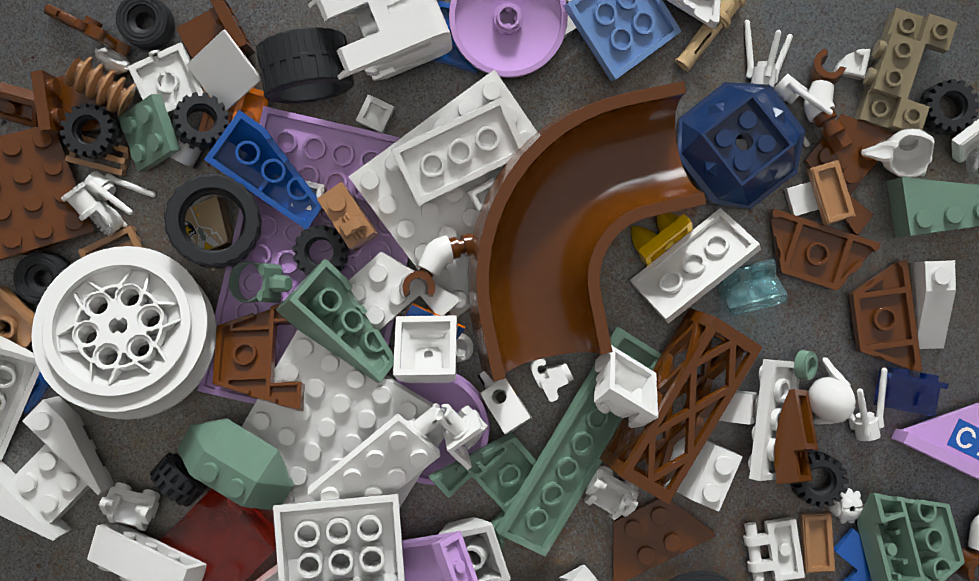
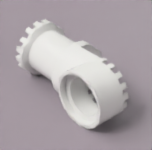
M83 182L61 197L63 202L68 201L79 213L81 221L89 216L94 221V224L97 225V228L101 227V232L105 231L103 232L105 235L111 236L124 225L119 213L108 205L104 206L100 201L96 202L85 189L86 185Z

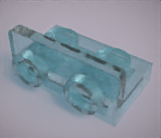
M774 259L741 266L718 284V294L730 317L787 302L788 294L776 275L777 263Z

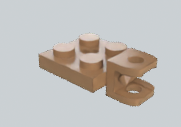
M7 286L0 287V336L29 350L32 346V325L35 313ZM3 321L8 322L10 324V332L6 333L4 331L5 324L3 323Z

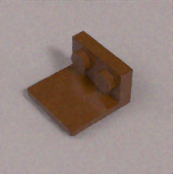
M210 0L213 5L212 8L177 27V31L192 59L222 30L228 32L246 58L256 53L227 0Z
M43 70L30 72L38 128L41 132L52 136H60V130H64V127L60 126L61 120H67L64 115L66 112L72 113L71 108L73 106L80 107L82 103L89 105L91 103L99 106L96 103V98L89 100L85 97V92L78 93L74 90V86H66L64 84L65 76L55 77ZM97 120L88 121L84 125L82 133L101 130L100 123Z

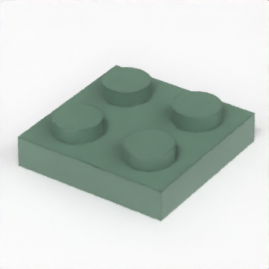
M161 94L149 95L119 117L121 129L125 134L131 157L138 172L150 170L181 150Z

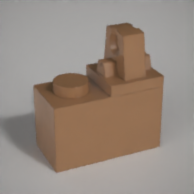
M340 182L317 198L349 249L356 251L380 235L343 182Z

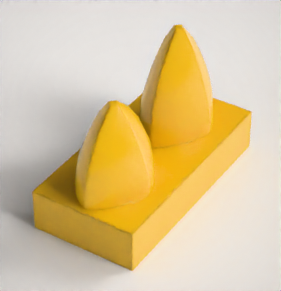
M671 212L657 215V226L660 231L658 235L645 227H631L633 244L639 253L640 260L646 267L693 230L692 221L685 214L680 217Z

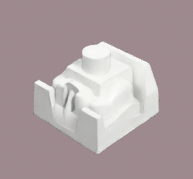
M457 315L396 316L393 375L398 380L406 383H450L456 379Z
M612 346L613 352L600 355L595 360V371L600 373L596 377L594 402L602 413L607 414L611 411L621 418L628 417L630 428L645 426L658 418L656 373Z

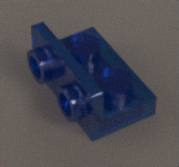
M892 367L891 373L887 372L884 407L936 416L940 389H948L949 384L938 382V375L920 372L919 378L910 376V370ZM879 371L878 382H877L876 393H875L874 404H873V405H876V406H877V402H878V392H879V383H880L881 371Z

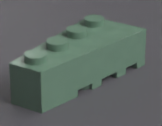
M907 177L887 181L895 238L979 226V185Z

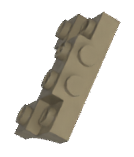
M899 8L891 11L881 39L876 42L872 50L874 60L872 66L866 71L862 82L865 87L855 119L898 132L912 128L922 130L930 107L908 100V96L924 49L942 54L949 51L957 22L930 13L923 17Z

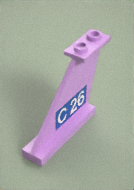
M979 402L901 430L895 429L891 439L979 481Z

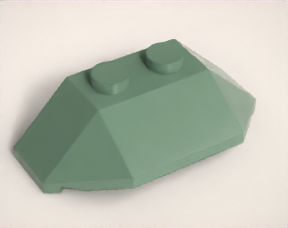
M229 419L190 425L177 449L190 476L242 507L273 510L274 505H283L294 486L279 449Z

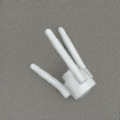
M745 20L746 78L751 79L753 84H769L774 88L775 83L778 82L779 72L793 35L789 34L775 64L781 37V31L777 30L768 61H758L757 66L754 67L750 21Z
M789 74L773 89L784 104L787 101L791 105L800 95L826 114H833L832 109L809 94V89L801 85ZM804 136L803 145L809 147L810 143Z
M94 171L84 181L85 189L96 202L100 201L104 206H109L106 202L109 200L128 215H131L133 211L113 196L116 191L114 184L143 195L156 197L155 192L119 179L111 173H107L104 176L98 171ZM123 220L124 225L122 228H126L127 223Z
M886 368L881 369L876 417L874 413L867 412L863 390L860 388L857 390L860 413L855 416L852 413L848 418L850 429L855 430L857 440L873 441L881 436L880 428L884 427L883 412L887 384Z

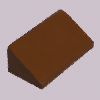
M0 82V118L30 127H38L33 91Z

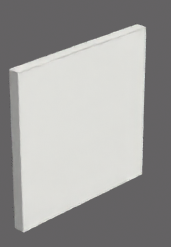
M222 30L186 64L211 98L213 95L217 97L218 103L223 102L225 111L230 109L261 81L260 75L226 30Z

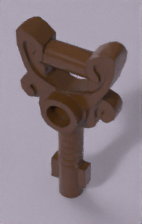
M47 4L44 7V13L49 17L79 31L124 57L132 48L108 34L107 31L102 29L103 24L87 15L84 20H80L51 4Z

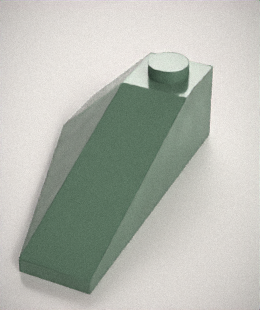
M324 259L289 294L276 311L300 332L375 382L380 383L394 365V355L379 330L373 328L365 314L367 310L364 305H359L350 290L353 287L348 279L328 260Z

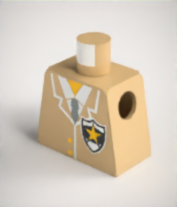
M215 196L188 209L185 217V228L194 244L210 251H219L231 246L234 234L225 199Z

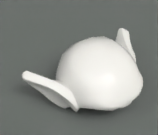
M904 129L894 134L887 141L862 150L861 154L865 157L881 161L887 170L897 176L922 178L925 176L927 167L932 161L935 141L932 136L920 129Z
M823 358L822 361L829 373V377L816 380L808 391L811 410L814 413L812 415L814 424L844 422L854 412L856 403L854 392L850 386L851 384L833 366L830 360Z

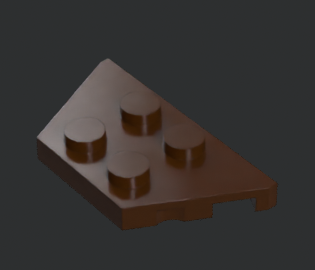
M771 209L769 212L778 273L832 291H837L847 281V278L863 265L862 262L872 252H876L881 243L777 209Z
M898 260L849 293L856 351L919 372L922 371L908 260Z
M656 497L636 507L635 511L627 517L621 515L616 520L612 519V580L627 581L716 535L709 527L705 526L673 500L667 504Z

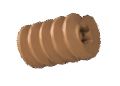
M77 57L65 74L64 84L68 87L74 86V90L78 93L85 92V97L89 100L96 98V103L100 107L107 105V110L110 113L118 111V116H121L134 98L136 84L133 83L126 89L124 87L126 78L121 77L115 82L113 81L115 71L111 70L104 75V64L101 63L96 68H93V57H88L84 62L81 61V57Z

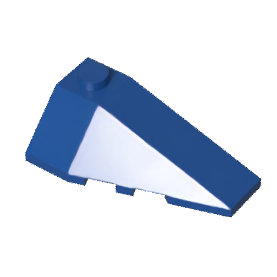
M239 110L204 160L233 178L239 184H243L247 190L304 229H308L322 209L317 196L268 131ZM309 205L311 206V210H307L306 208Z

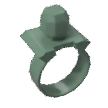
M243 261L239 262L232 269L229 277V289L232 296L240 302L279 303L281 292H288L292 289V279L289 276L282 275L283 269L279 264ZM249 264H253L258 269L263 280L262 289L251 300H247L239 289L240 274Z

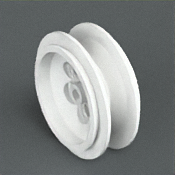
M131 246L113 247L91 253L77 260L63 270L49 285L37 306L34 316L32 349L42 376L51 388L66 400L104 417L125 420L140 419L172 408L185 399L199 385L214 357L217 323L208 297L194 278L178 262L160 252L147 248ZM139 295L138 302L135 305L128 306L130 298ZM108 303L106 311L97 314L98 308L102 304ZM160 316L157 325L148 327L149 320L152 317ZM97 332L96 339L91 343H87V337L91 333ZM149 344L150 348L147 354L138 357L140 347ZM117 352V360L113 364L107 365L108 357L112 353Z

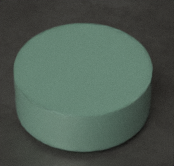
M801 350L796 355L794 361V373L798 379L811 380L817 373L818 358L813 351Z

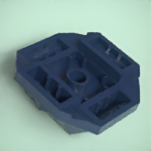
M724 82L677 120L676 141L686 174L697 188L704 192L705 198L710 204L750 210L797 174L806 130L769 84ZM737 137H741L746 141L747 148L745 151L740 150L736 146L735 141Z

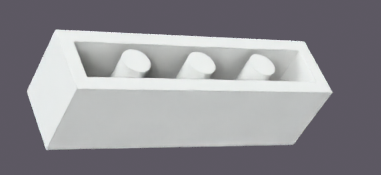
M122 523L97 525L87 560L97 564L100 570L113 572L119 575L122 581H202L207 566L206 563Z

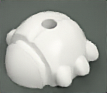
M107 47L95 50L98 65L104 64L103 71L106 73L113 70L115 75L129 70L130 62L121 54Z
M848 488L846 494L843 492L839 494L843 498L840 502L833 500L835 505L828 506L830 513L838 517L842 524L847 521L851 524L854 523L856 519H859L863 510L860 492L855 491L853 493L852 489Z

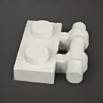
M787 517L764 521L765 533H757L755 522L744 524L746 532L743 535L744 545L748 546L750 559L747 561L748 571L752 572L753 581H765L764 572L766 571L772 572V578L775 581L805 578L795 518ZM761 545L768 546V559H761Z

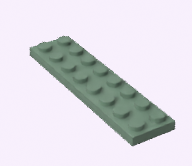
M616 327L610 337L613 347L650 370L654 368L661 356V353L619 327ZM595 364L496 528L499 535L545 557L602 463L600 456L623 418L611 411L605 414L597 408L594 402V391L597 383L596 377L600 372L595 371Z

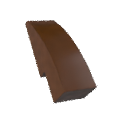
M789 390L782 406L775 440L777 484L812 481L807 451L818 450L808 390Z

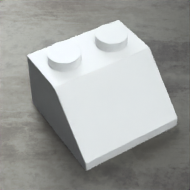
M685 436L674 445L671 460L684 453ZM707 440L676 492L719 512L742 456Z
M471 517L448 522L439 532V534L461 531L478 581L511 580L491 522Z

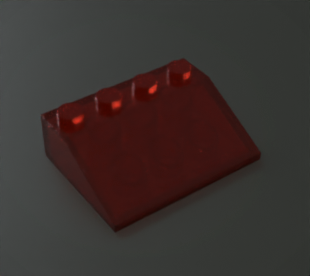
M211 489L160 541L206 563L207 566L202 581H245L276 550L275 528L255 508L242 507L214 489Z

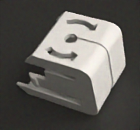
M312 0L308 4L309 9L315 6L319 7L324 21L344 13H354L364 38L337 50L344 67V71L337 75L339 80L362 70L367 75L372 76L373 81L388 79L441 57L453 48L451 34L437 0Z

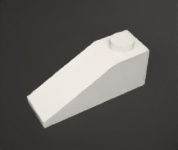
M955 260L909 263L919 348H944L956 293Z

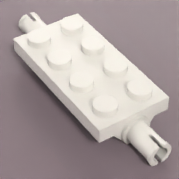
M435 403L418 419L413 418L406 421L402 416L396 414L308 487V495L315 501L394 494L440 457L439 448L428 438L429 433L440 424L434 419V414L440 407L439 404Z

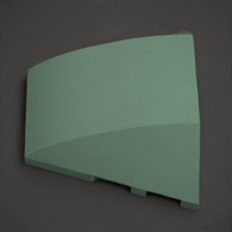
M877 493L869 494L857 525L872 581H945L965 563L949 504Z

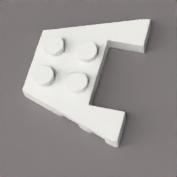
M380 252L348 280L353 287L350 290L359 305H364L367 313H365L373 328L379 331L419 296L423 298L436 314L441 316L447 314L461 299L441 288L436 283L435 293L433 297H429L424 294V283L418 279H414L410 283V295L402 298L399 292L401 280L406 275L415 271L383 252Z

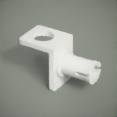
M443 404L442 408L446 410V413L439 407L434 414V419L447 429L443 432L447 451L469 470L472 468L468 450L463 444L483 430L479 413L473 410L461 418L449 404Z

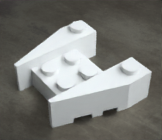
M60 396L43 399L23 420L45 445L17 474L0 460V516L52 541L72 530L61 517L90 488L99 495L115 485L106 466L103 467L95 452L97 448L93 440H89L82 427L84 423L80 415Z

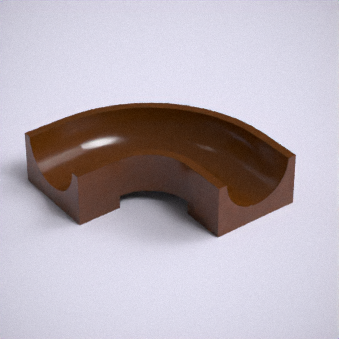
M684 81L619 94L587 104L562 115L528 139L510 158L496 177L484 199L476 220L468 262V291L471 305L469 313L481 368L493 382L506 379L505 375L511 369L537 359L568 353L589 352L603 355L613 352L600 288L601 266L610 244L621 231L641 219L706 204L704 192L696 189L688 179L677 147L675 117L678 102L686 94Z

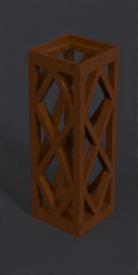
M689 308L652 369L657 377L658 418L645 425L644 429L636 436L635 428L629 427L628 417L623 418L600 459L621 478L669 504L763 347L719 318ZM712 337L722 342L711 348ZM687 350L685 360L674 370V357ZM702 365L701 374L697 376V367ZM726 369L725 385L710 393L713 380ZM687 392L685 406L681 411L672 416L673 402L677 397ZM707 415H709L708 419L706 420L705 424L703 425V420H704V418H705ZM663 432V438L656 442V436ZM685 436L684 453L671 460L674 445ZM646 458L644 471L637 467L636 464Z

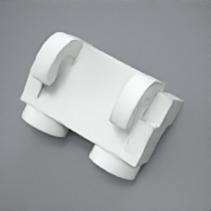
M544 358L534 360L530 364V369L538 386L543 388L550 402L557 400V389L574 380L567 364L563 361L559 364L544 366V371L539 372L537 370L538 366L546 365V361Z
M599 466L587 486L584 502L588 505L594 503L609 512V517L613 520H616L621 515L627 517L635 511L638 505L636 500L639 495V488L629 481L622 482L613 477L614 473L610 468Z
M117 482L114 487L111 486L107 496L102 497L99 507L110 523H122L135 526L138 530L146 531L151 519H154L160 494L149 489L143 490L142 493L133 492L129 485Z

